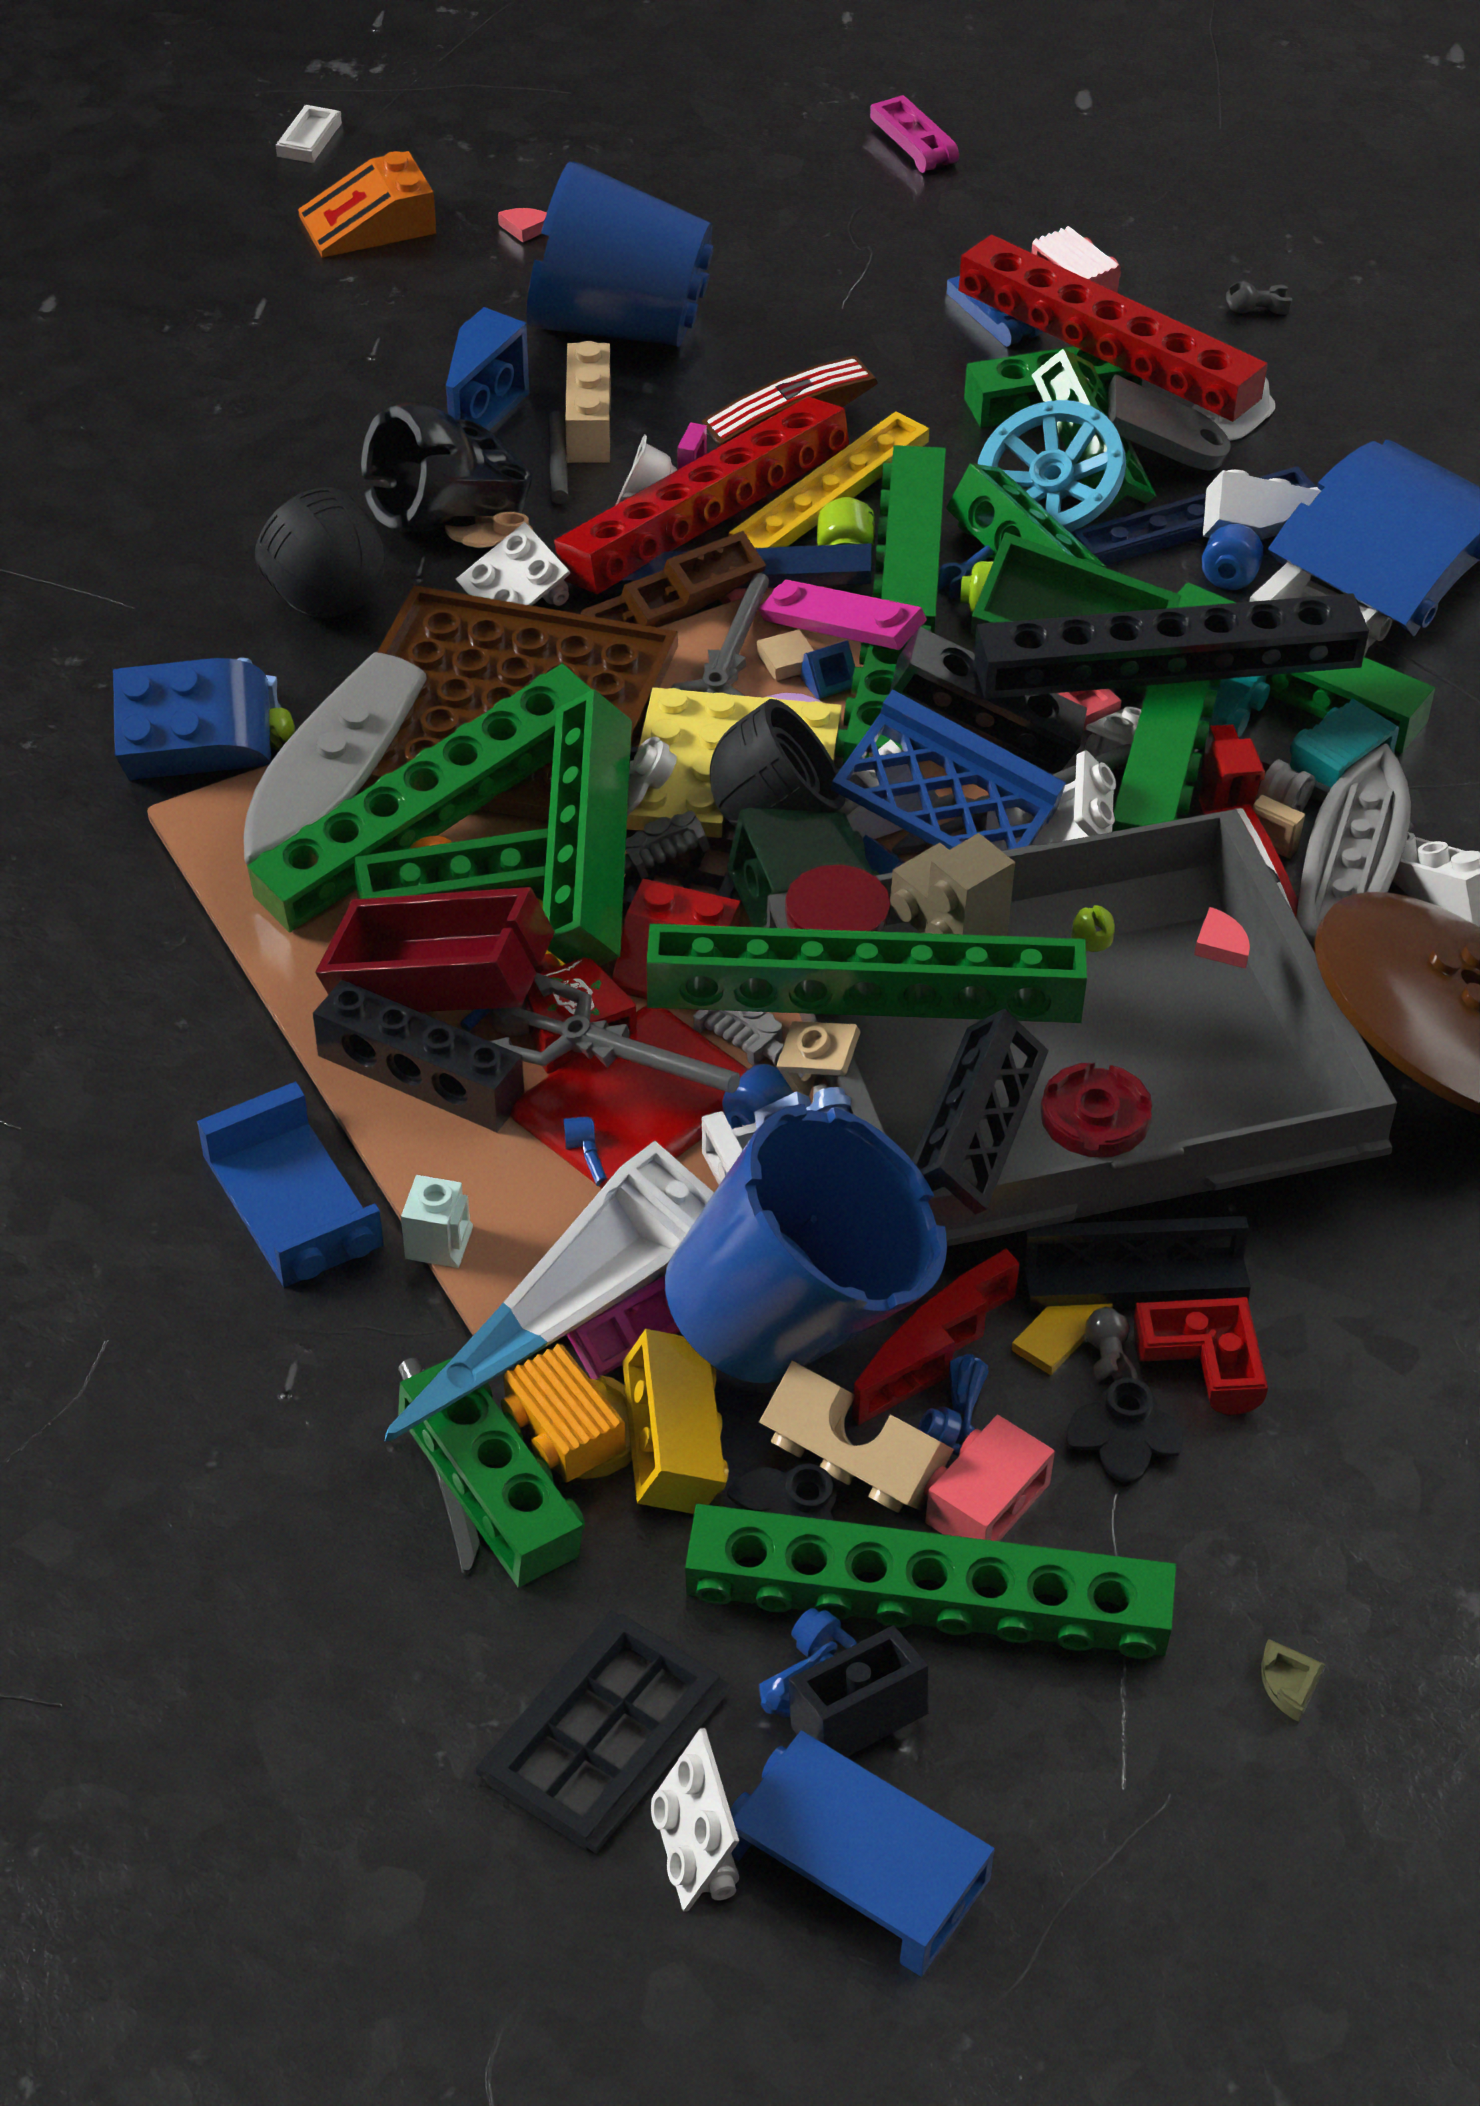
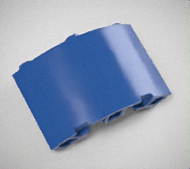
M1385 439L1383 445L1372 441L1347 455L1318 482V489L1321 490L1318 496L1309 506L1302 502L1298 505L1268 548V551L1277 562L1283 565L1289 562L1345 594L1354 593L1356 600L1398 622L1406 633L1414 637L1420 627L1425 628L1430 624L1437 612L1438 602L1467 570L1480 561V486L1394 441Z

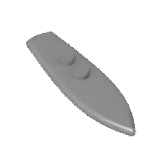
M375 652L348 676L302 723L269 764L254 791L246 815L243 836L244 860L247 865L255 861L263 852L274 849L294 836L305 825L313 824L336 809L341 802L353 798L382 759L427 679L426 673L402 658Z
M1386 743L1355 762L1336 781L1323 801L1312 828L1301 878L1296 919L1313 948H1315L1317 928L1330 908L1342 898L1352 894L1363 892L1387 893L1401 860L1410 828L1411 800L1408 782L1401 764Z

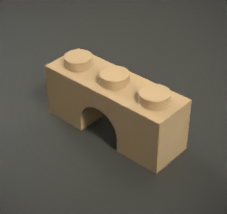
M593 341L567 343L565 419L567 463H610V343H596Z
M791 1361L759 1423L776 1431L771 1442L800 1458L805 1449L824 1458L820 1467L825 1469L829 1475L847 1485L851 1484L854 1476L873 1486L868 1497L897 1513L900 1512L904 1504L921 1511L928 1499L924 1495V1491L929 1479L939 1467L946 1466L954 1449L891 1414L882 1431L873 1441L864 1445L853 1446L846 1436L844 1422L855 1394L804 1366Z

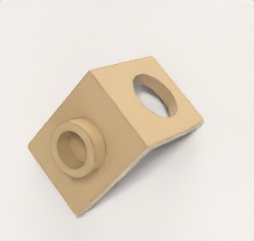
M792 1021L776 1067L793 1092L797 1091L809 1096L817 1074L846 1075L861 1031L856 1024ZM798 1073H803L802 1078L799 1077Z

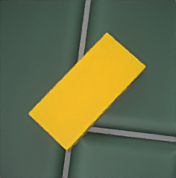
M1113 1304L1048 1306L1012 1342L1011 1350L1049 1375H1052L1087 1338L1085 1333L1086 1321L1093 1311L1103 1307L1113 1308Z

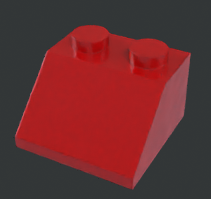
M643 878L626 914L621 936L620 957L616 959L612 980L627 995L647 999V952L650 924L740 927V900Z

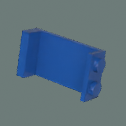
M296 1081L197 1121L203 1157L283 1288L301 1280L314 1278L322 1271L353 1258L363 1257L372 1250L384 1245L379 1208L375 1203L363 1208L309 1125L305 1095Z
M801 1730L787 1749L779 1746L771 1754L762 1772L763 1780L750 1795L747 1792H743L732 1805L730 1811L739 1838L738 1844L731 1852L732 1857L739 1861L752 1844L902 1938L900 1964L922 1977L990 1881L995 1848Z

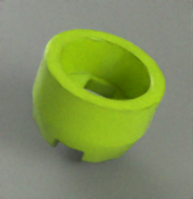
M271 708L269 709L271 749L280 750L283 747V743H286L295 733V724L287 709Z
M1094 905L1093 908L1085 907L1080 909L1073 920L1071 938L1085 939L1086 951L1099 952L1111 946L1114 939L1115 923L1112 914L1104 907ZM1095 926L1100 927L1101 931L1096 932Z

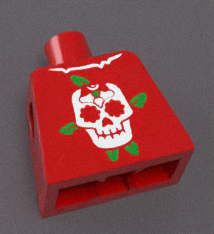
M548 953L545 954L540 966H534L537 973L590 994L592 996L590 1022L606 1020L609 1026L627 1024L630 1035L637 1033L635 1003L592 959L581 958L562 965L556 956ZM534 980L524 1000L527 1011L562 1022L574 1016L577 1003L554 993L543 997ZM529 1025L536 1049L539 1052L544 1051L562 1036ZM570 1050L548 1065L543 1066L546 1074L554 1072L566 1062L582 1053Z

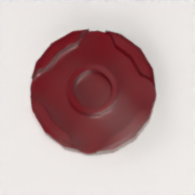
M842 864L824 865L803 872L790 884L785 897V914L787 925L790 929L881 932V929L885 925L887 926L890 918L891 904L888 890L876 876L857 867Z
M1079 1063L1060 1070L1048 1080L1040 1106L1042 1125L1051 1139L1066 1150L1087 1157H1114L1131 1151L1145 1139L1152 1120V1100L1147 1088L1139 1078L1124 1068L1110 1065L1109 1070L1095 1068V1063Z

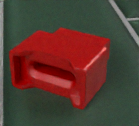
M1234 724L1210 726L1201 767L1203 782L1199 801L1203 812L1250 804L1253 808L1260 780H1264L1266 774L1253 740L1251 738L1239 739Z

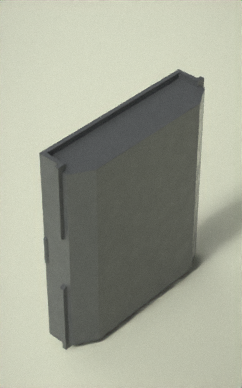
M1236 809L1039 846L1030 845L1002 851L1015 861L1007 936L1071 938L1073 920L1080 909L1085 907L1093 908L1094 905L1102 906L1112 914L1115 932L1113 943L1107 949L1099 952L1086 951L1087 984L1081 1023L1018 1021L1049 1052L987 1210L975 1215L945 1187L933 1191L934 1197L928 1203L933 1212L936 1225L945 1226L947 1247L1073 1221L1080 1217L1210 1190L1216 1191L1391 1154L1392 1145L1388 1138L1397 1102L1359 1032L1345 1017L1330 995L1318 968L1313 948ZM892 873L877 875L876 877L888 890L890 899ZM787 892L768 896L767 925H764V928H789L785 914V897ZM1209 907L1228 914L1245 930L1250 944L1246 969L1194 955L1196 942ZM890 908V918L887 926L885 925L881 929V932L920 933L911 924L899 919L892 908ZM1095 926L1096 932L1101 931L1100 927ZM799 1013L802 1022L857 1025L861 1033L848 1071L845 1076L825 1075L824 1078L828 1088H843L845 1095L851 1097L850 1113L882 1131L912 1160L966 1029L981 1020ZM1011 1042L1010 1048L1016 1068H1023L1027 1056ZM1079 1063H1095V1068L1109 1070L1110 1065L1124 1068L1139 1078L1151 1094L1152 1120L1145 1139L1131 1151L1114 1157H1087L1066 1150L1051 1139L1042 1125L1040 1106L1048 1080L1060 1070ZM996 1080L994 1086L1001 1108L1008 1107L1009 1099L1003 1080ZM987 1119L980 1120L978 1126L985 1148L992 1147L994 1141ZM971 1159L964 1160L959 1173L976 1188L978 1181Z

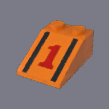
M409 151L389 152L385 156L368 160L298 209L299 217L322 258L437 234L434 192Z

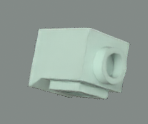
M416 1175L401 1215L405 1259L459 1268L473 1228V1223L470 1221L468 1195H463L462 1182Z

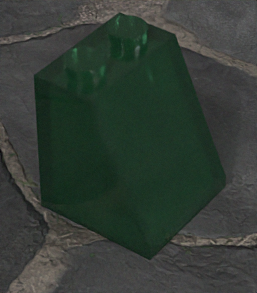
M763 808L740 810L727 870L753 927L764 928V925H767L768 896L788 892L790 884L803 872L819 866L842 864L861 868L874 876L880 875L876 870H871L865 857L863 838L857 830L853 831L845 813Z

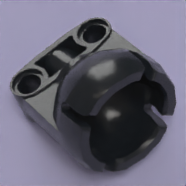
M404 402L390 406L388 409L380 412L372 420L364 439L361 458L362 476L367 480H386L391 485V488L373 486L365 491L367 503L377 520L391 529L401 533H418L446 525L454 516H495L502 512L522 513L533 474L515 454L482 425L469 420H455L449 414L424 402Z

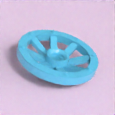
M1069 400L1046 401L1029 406L1013 414L990 435L978 459V464L997 467L1001 456L1007 448L1030 467L1029 472L1003 471L1020 487H1032L1026 492L1036 502L1047 498L1046 511L1069 532L1090 523L1107 509L1120 490L1126 470L1125 450L1114 424L1107 416L1094 407ZM1057 422L1081 424L1080 430L1066 452L1060 450ZM1043 425L1046 451L1036 454L1018 437L1034 427ZM1095 433H1097L1106 444L1107 451L1076 464ZM1106 469L1096 489L1077 482L1079 479ZM1070 495L1082 501L1073 508L1060 512L1061 501L1066 496Z

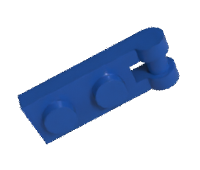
M960 275L947 280V294L1004 346L1008 347L1017 344L1024 336L1034 338L1044 333L1025 322L958 291Z

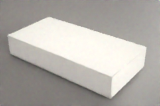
M305 105L277 142V157L313 163L342 124L341 112Z

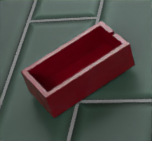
M531 887L352 899L315 973L328 995L341 980H344L418 1012L521 1007L536 976L534 966H540L555 931Z

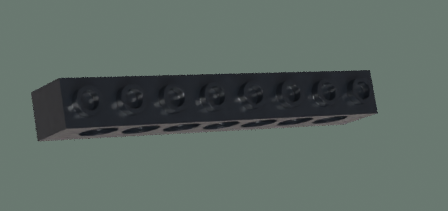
M1354 593L977 624L974 664L984 699L1362 667L1369 629Z

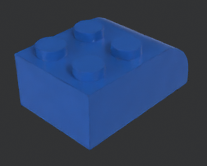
M210 658L113 669L115 757L128 780L260 767L271 763L268 679L259 667L236 659Z

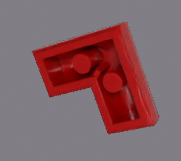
M1247 1297L1136 1303L1134 1337L1136 1352L1140 1362L1201 1359L1210 1406L1216 1412L1222 1414L1237 1415L1247 1413L1256 1409L1264 1402L1267 1396L1268 1385Z

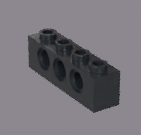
M920 626L898 656L890 692L892 689L1044 770L1053 774L1060 772L1081 746L1087 708L1057 693L984 699L974 664V653Z
M341 980L313 1012L319 1057L494 1132H498L508 1120L514 1104L524 1094L523 1059L521 1054L347 981Z

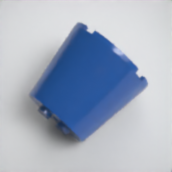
M574 161L568 162L555 187L541 234L548 235L549 238L543 261L534 259L527 299V324L539 329L679 347L687 329H692L699 307V304H696L698 297L704 298L710 274L705 273V270H708L714 251V246L710 245L712 223L584 164Z
M805 1104L785 1107L767 1118L755 1131L669 1260L665 1274V1292L672 1317L680 1332L694 1350L720 1371L737 1379L753 1383H771L782 1380L791 1361L804 1367L916 1302L934 1286L942 1273L947 1251L945 1226L936 1225L933 1212L928 1203L934 1197V1194L926 1179L908 1155L892 1139L869 1122L835 1107H832L827 1113L806 1110Z

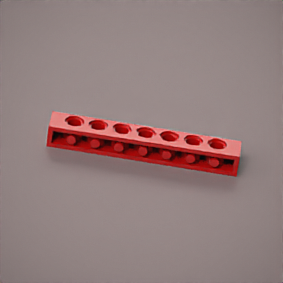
M992 234L961 255L958 291L1229 421L1234 422L1262 399L1267 362Z
M808 396L554 540L557 558L571 573L564 581L599 594L663 552L673 551L831 459L849 445L845 408Z

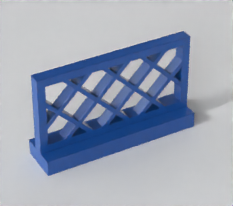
M892 689L883 702L881 713L832 780L830 789L932 845L941 843L950 850L980 833L990 842L1005 840L1009 850L1030 846L1044 824H1048L1057 811L1066 782ZM882 734L902 746L903 752L880 756L876 741ZM869 752L870 757L865 758V756ZM930 760L943 767L946 776L923 779L918 762ZM908 764L913 781L889 784L884 768ZM874 769L880 786L864 789L849 781L854 772ZM975 784L988 791L990 799L967 803L961 786ZM951 787L956 805L933 808L928 791ZM918 793L923 810L906 812L897 807L894 796ZM1017 807L1034 816V819L1028 824L1010 826L1005 809ZM995 811L1000 828L977 832L971 814ZM961 816L967 834L950 836L940 830L937 820ZM1021 837V839L1019 840V842L1016 843L1015 838Z

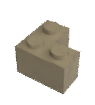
M980 833L950 850L943 844L938 843L893 869L890 908L893 909L899 919L908 922L920 933L1007 936L1015 861Z

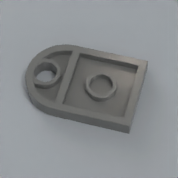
M1118 375L1113 377L1107 388L1108 418L1114 424L1121 437L1194 468L1213 470L1221 466L1230 451L1231 445L1225 432L1214 421L1191 407Z

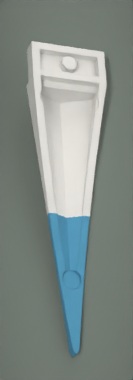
M656 1141L628 1160L616 1171L565 1233L482 1327L388 1427L384 1442L396 1439L624 1300L629 1295L665 1275L673 1253L714 1192Z

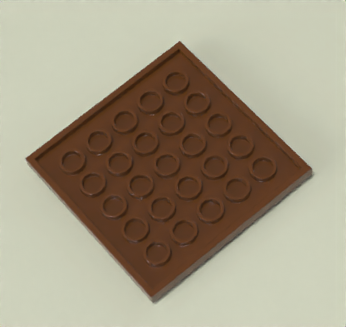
M414 585L377 652L396 656L414 664L426 673L427 679L390 746L362 787L369 788L383 775L397 770L414 759L422 750L439 743L453 734L464 723H470L493 708L501 699L509 698L529 685L537 676L546 674L561 663L567 666L592 690L598 691L632 720V748L646 718L652 687L660 688L678 648V631ZM553 760L510 789L498 794L493 800L479 809L549 822Z

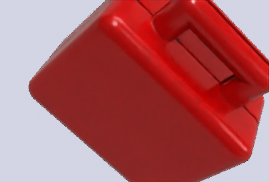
M646 1005L636 1012L637 1033L630 1035L629 1039L737 1072L740 1077L749 1070L666 1008H647ZM582 1053L566 1062L526 1091L514 1104L511 1117L595 1183L584 1157L583 1147L566 1149L564 1129L565 1118H591L594 1122L597 1154L607 1177L599 1185L602 1189L623 1164L654 1141L661 1145L675 1159L702 1139V1117L723 1111L722 1099L725 1091L618 1057L607 1068L595 1055L589 1059Z

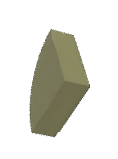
M1268 1639L1261 1663V1676L1266 1692L1282 1712L1300 1722L1322 1677L1325 1664Z

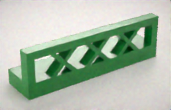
M1063 348L1032 374V378L1044 402L1054 400L1076 401L1092 406L1108 417L1107 393L1091 362ZM1057 422L1058 433L1067 450L1082 425L1072 422ZM1095 433L1076 464L1107 451L1106 444L1097 433ZM1121 436L1126 456L1125 475L1118 494L1103 513L1108 511L1126 495L1146 504L1156 497L1130 440ZM1106 469L1082 478V483L1096 489Z

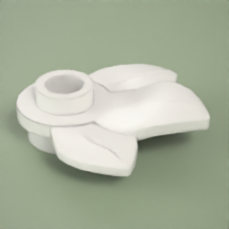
M654 736L645 740L639 746L634 760L630 761L627 816L640 804L649 785L659 789L668 780L675 767L677 756L670 752L669 745L658 737Z

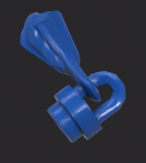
M965 1354L949 1362V1377L953 1410L946 1407H940L937 1410L930 1408L920 1420L918 1430L953 1448L952 1454L959 1456L962 1445L955 1442H960L966 1434L969 1435L975 1430L970 1423L974 1405L989 1373L988 1365L974 1354Z
M811 1608L794 1625L791 1635L797 1641L796 1648L808 1659L759 1684L761 1706L766 1713L775 1714L783 1718L790 1717L789 1678L834 1656L838 1645L833 1642L834 1640L846 1649L857 1644L851 1636L840 1628V1620L829 1611L823 1610L819 1612L817 1609Z

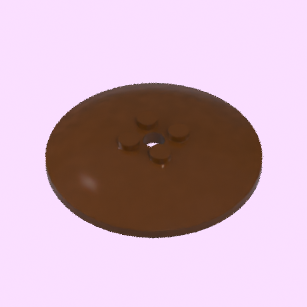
M1363 892L1342 898L1330 908L1321 920L1315 936V955L1318 968L1330 995L1353 1027L1396 1068L1436 1095L1480 1115V927L1444 908L1405 895L1386 892Z

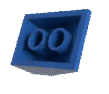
M483 307L459 328L446 383L448 414L455 420H469L482 425L489 431L530 394L526 322Z

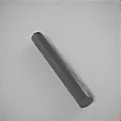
M553 411L548 416L551 500L556 504H563L568 500L565 415L560 411Z

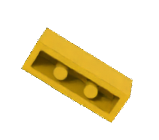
M645 1329L622 1362L637 1504L694 1514L696 1504L709 1505L717 1494L722 1493L728 1480V1463L723 1459L720 1440L722 1416L717 1412L714 1393L716 1370L694 1350L684 1336Z

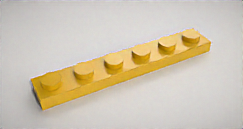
M895 411L731 530L729 536L744 531L754 548L788 547L818 524L820 510L827 503L842 497L854 498L883 476V463H892L893 445L923 447L929 442L930 428Z

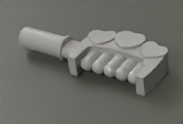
M698 1010L693 1016L695 1030L700 1033L705 1028L710 1031L714 1030L716 1035L723 1036L726 1041L732 1042L738 1048L742 1047V1050L747 1053L748 1062L753 1066L765 1057L772 1060L774 1066L777 1065L784 1044H782V1024L775 1020L773 1014L750 1011ZM798 1073L799 1077L802 1078L803 1073ZM817 1074L813 1087L819 1085L825 1075Z

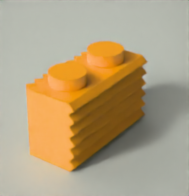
M557 1344L553 1350L547 1349L543 1355L537 1354L533 1360L527 1359L524 1365H517L513 1371L507 1370L503 1375L505 1397L500 1401L503 1413H510L520 1429L524 1427L526 1433L531 1436L534 1454L540 1455L550 1469L555 1467L564 1482L567 1483L626 1450L625 1422L562 1344Z

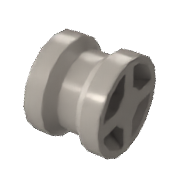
M1278 759L1269 767L1265 774V779L1261 781L1257 800L1261 795H1264L1302 812L1313 792L1315 776L1305 771L1296 773L1291 770L1290 764Z

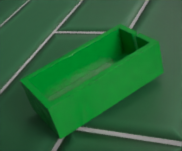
M1005 532L972 614L971 634L976 635L977 624L1178 608L1181 595ZM1148 686L1124 687L1123 689L1145 696Z

